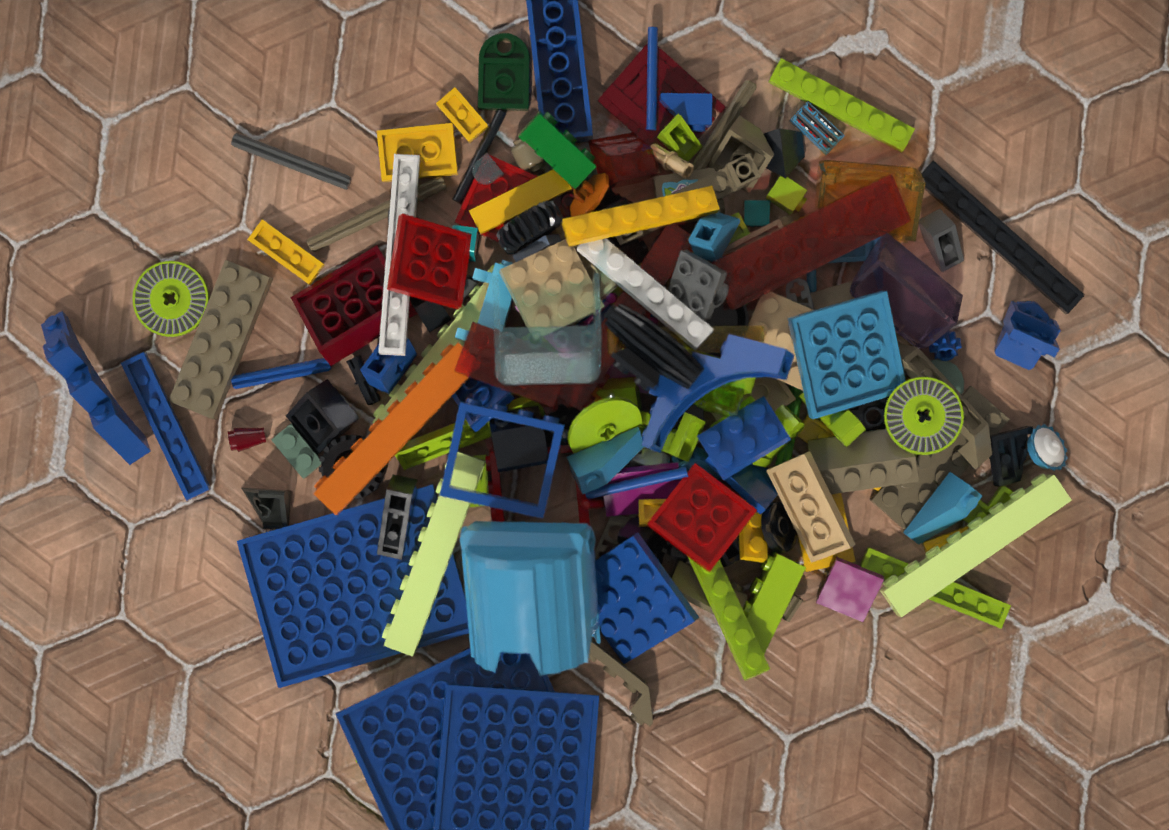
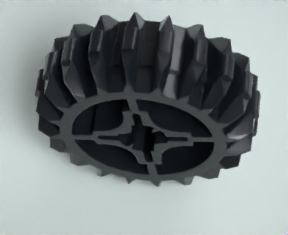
M553 201L540 202L500 228L496 234L498 242L507 254H515L543 236L553 232L562 224L563 216L559 207Z

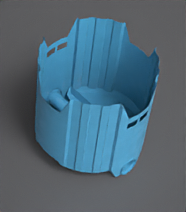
M474 521L469 526H464L461 530L460 544L462 548L471 657H475V662L481 665L483 669L495 673L500 652L530 653L541 676L559 673L576 668L583 663H588L591 637H594L595 641L601 644L594 554L595 535L593 528L588 524L525 521Z

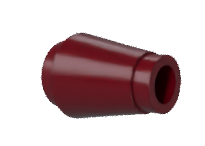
M264 427L233 428L234 430L227 431L231 451L237 450L241 452L261 443H266Z

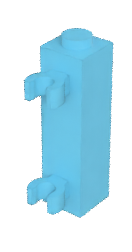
M502 260L501 264L495 263L492 273L478 268L474 270L472 278L488 283L489 286L475 333L457 328L455 335L456 339L471 343L470 354L496 360L513 302L499 271L513 264L512 262Z

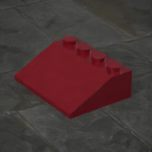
M377 245L290 297L319 353L330 366L380 337L386 259ZM411 301L409 303L408 319L417 314Z

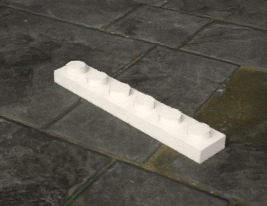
M607 239L580 244L577 247V251L695 351L713 332L714 329Z

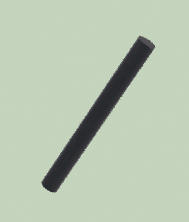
M497 110L452 199L459 204L462 203L485 154L488 152L506 116L505 112Z

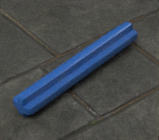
M324 358L234 375L231 382L234 389L327 372L332 369V366Z

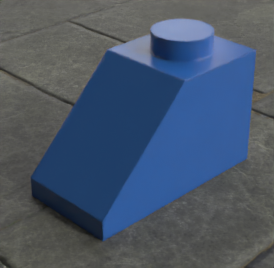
M660 94L659 102L674 117L680 114L692 132H704L706 127L709 128L712 125V94Z

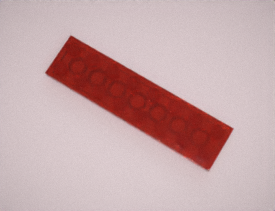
M887 174L710 263L727 272L724 283L729 287L726 300L730 310H735L910 222L911 219L893 175Z

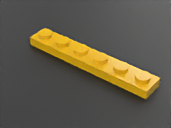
M713 186L565 218L562 219V226L568 247L716 214L720 208Z

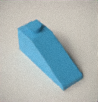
M638 427L567 457L571 474L582 494L606 485L643 448L641 446L643 442Z
M949 472L903 533L919 545L967 517L977 506L982 495L962 479Z

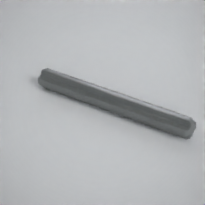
M235 133L232 138L231 145L243 151L345 190L351 184L352 178L338 171L239 133Z

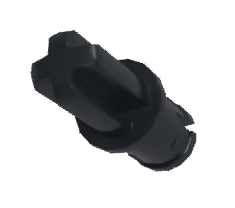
M359 355L346 361L356 381L354 384H358L367 405L379 402L380 396L377 389L368 384L360 370L364 365L362 356Z

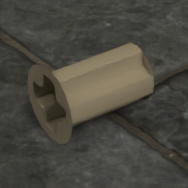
M793 594L782 618L790 622L801 603L805 601Z

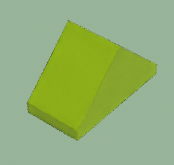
M677 114L657 136V139L670 151H675L680 158L687 162L702 147L680 114Z
M636 377L602 379L600 381L596 394L602 399L610 397L625 398L632 401L640 412L642 411L639 385L633 381Z

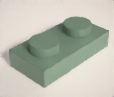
M293 424L288 425L271 439L303 479L321 466L320 457Z

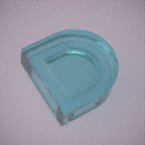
M488 153L477 160L472 168L475 180L483 185L491 184L503 175V172Z

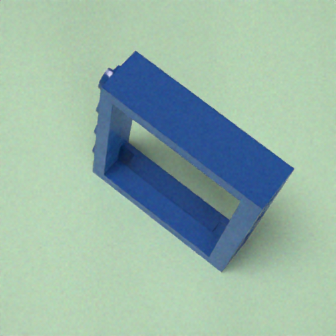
M470 398L466 399V403L460 402L439 496L544 518L564 425L559 423L560 418L544 415L543 420L533 418V412L518 409L517 414L507 412L508 407L492 404V408L481 406L482 401ZM466 412L554 431L538 504L450 485Z

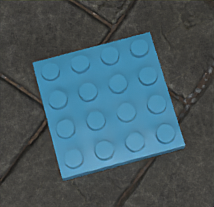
M882 290L787 318L809 418H820L889 397L900 384L906 381L887 291Z

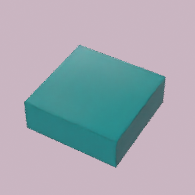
M744 200V223L746 227H764L770 223V201Z

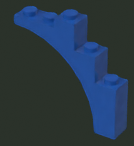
M61 311L56 315L48 317L41 324L46 344L43 345L46 360L66 380L70 395L89 413L93 429L129 465L151 452L144 433L121 408L90 363L72 329L68 316Z
M731 334L728 335L727 341H724L722 344L721 359L692 351L691 355L702 365L704 371L689 389L662 375L659 376L658 388L656 391L650 388L649 394L657 397V400L651 407V418L648 427L643 431L641 446L661 453L668 434L685 411L705 394L724 384L745 378L758 377L787 380L795 355L785 348Z

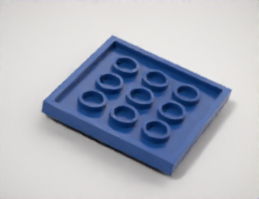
M638 532L595 560L600 632L623 664L694 623L699 618Z

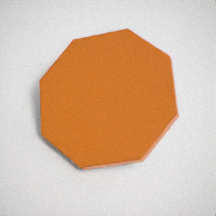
M606 173L593 175L588 181L584 180L582 182L583 186L579 191L577 189L573 190L575 198L570 205L571 217L591 213L600 204L609 187L608 175Z

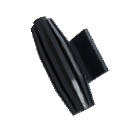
M613 304L604 315L607 319L605 325L626 347L617 353H612L611 357L615 359L613 365L626 375L629 372L633 373L636 376L633 381L644 390L648 391L652 388L656 391L660 375L689 389L704 371L702 365L680 342L649 318L623 304H619L618 307Z

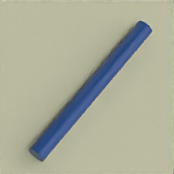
M648 27L646 130L655 131L657 125L658 27Z
M687 467L607 484L585 494L587 499L597 498L688 477Z

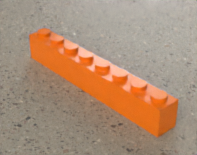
M459 342L455 346L449 344L440 354L443 357L437 365L432 362L422 373L425 377L419 383L414 381L405 390L407 396L401 402L396 400L386 410L389 415L383 421L378 419L368 429L371 434L365 440L359 438L350 449L353 452L346 459L342 456L332 467L335 471L328 478L324 475L314 485L317 490L313 494L335 515H339L481 366V363Z

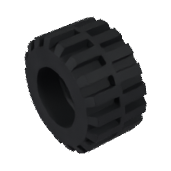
M344 435L331 441V444L323 450L324 455L320 456L321 467H319V472L322 473V477L325 475L328 478L335 471L332 468L333 465L344 454L353 452L350 448L359 438L365 440L366 437L361 435ZM384 467L354 499L368 496L373 491H376L385 478L383 476L387 467Z

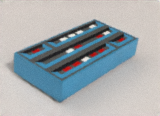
M808 101L790 119V122L825 155L845 136Z

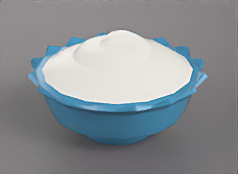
M1046 424L1042 426L1037 425L1027 441V449L1031 459L1040 468L1053 471L1061 470L1062 467L1066 466L1065 461L1068 459L1064 440L1060 438L1058 432L1054 431L1053 427H1047Z

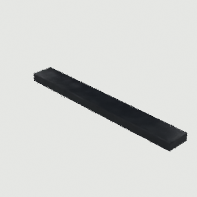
M932 161L915 179L922 188L1063 313L1069 314L1085 296L935 161Z

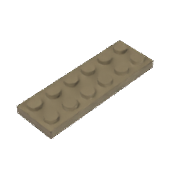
M224 261L168 401L217 420L232 383L231 379L236 373L273 281L272 278L230 261Z
M969 386L962 394L989 424L990 435L997 434L1010 420L972 386ZM960 432L957 439L941 452L931 455L915 454L919 482L881 487L879 492L870 501L905 531L948 473L951 472L960 477L971 465L958 451L968 440Z

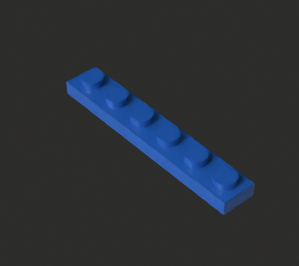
M142 352L121 362L124 372L186 501L211 490L147 353Z

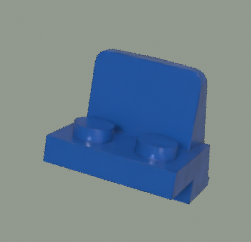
M1036 301L1010 302L1003 320L1004 326L994 347V352L1000 358L1031 370L1041 355L1045 356L1048 354L1052 357L1057 355L1060 348L1056 338L1061 329L1057 321L1051 319Z

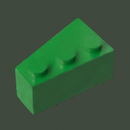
M539 111L520 131L518 138L526 142L535 150V153L540 158H543L563 179L576 189L597 167L593 162L596 157L586 148L580 150L574 144L577 139L567 129L562 132L555 125L558 121L548 111L545 114Z

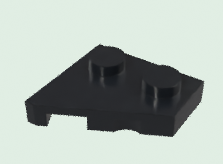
M1024 426L990 435L992 455L989 459L994 486L1001 487L1021 481L1024 470L1023 463L1028 454V450L1025 449L1028 434L1031 435L1033 433V426Z

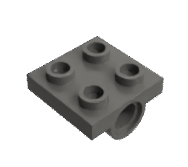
M681 250L667 290L702 320H710L714 308L719 307L728 295L729 287L724 283L727 272L689 250Z

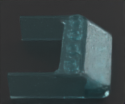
M594 273L592 279V325L506 328L500 324L498 275H493L495 376L501 384H589L598 379L601 373L602 342L599 273Z

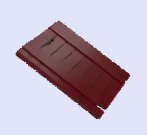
M647 43L597 102L649 148L652 144H657L671 152L657 139L660 132L674 119V116L659 102L660 94L711 93L658 46L657 125L655 131L646 130ZM712 95V109L714 108L717 112L722 113L726 106ZM704 132L693 133L699 139Z

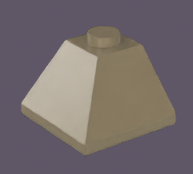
M739 115L707 166L715 168L717 172L725 168L726 164L750 153L760 175H762L774 153L761 129ZM758 179L742 189L750 193Z

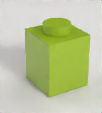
M780 176L765 199L791 215L794 210L799 212L807 201V198L804 197L807 189L788 177Z

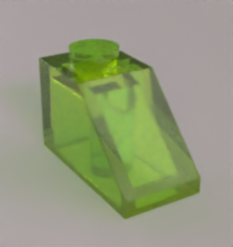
M724 384L711 390L693 404L708 412L724 416L737 415L745 390Z

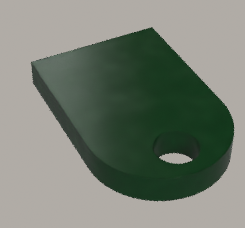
M499 33L488 38L482 45L479 52L478 110L529 111L530 57L525 43L519 37L509 33ZM506 40L511 43L512 48L509 52L501 53L497 49L501 41Z

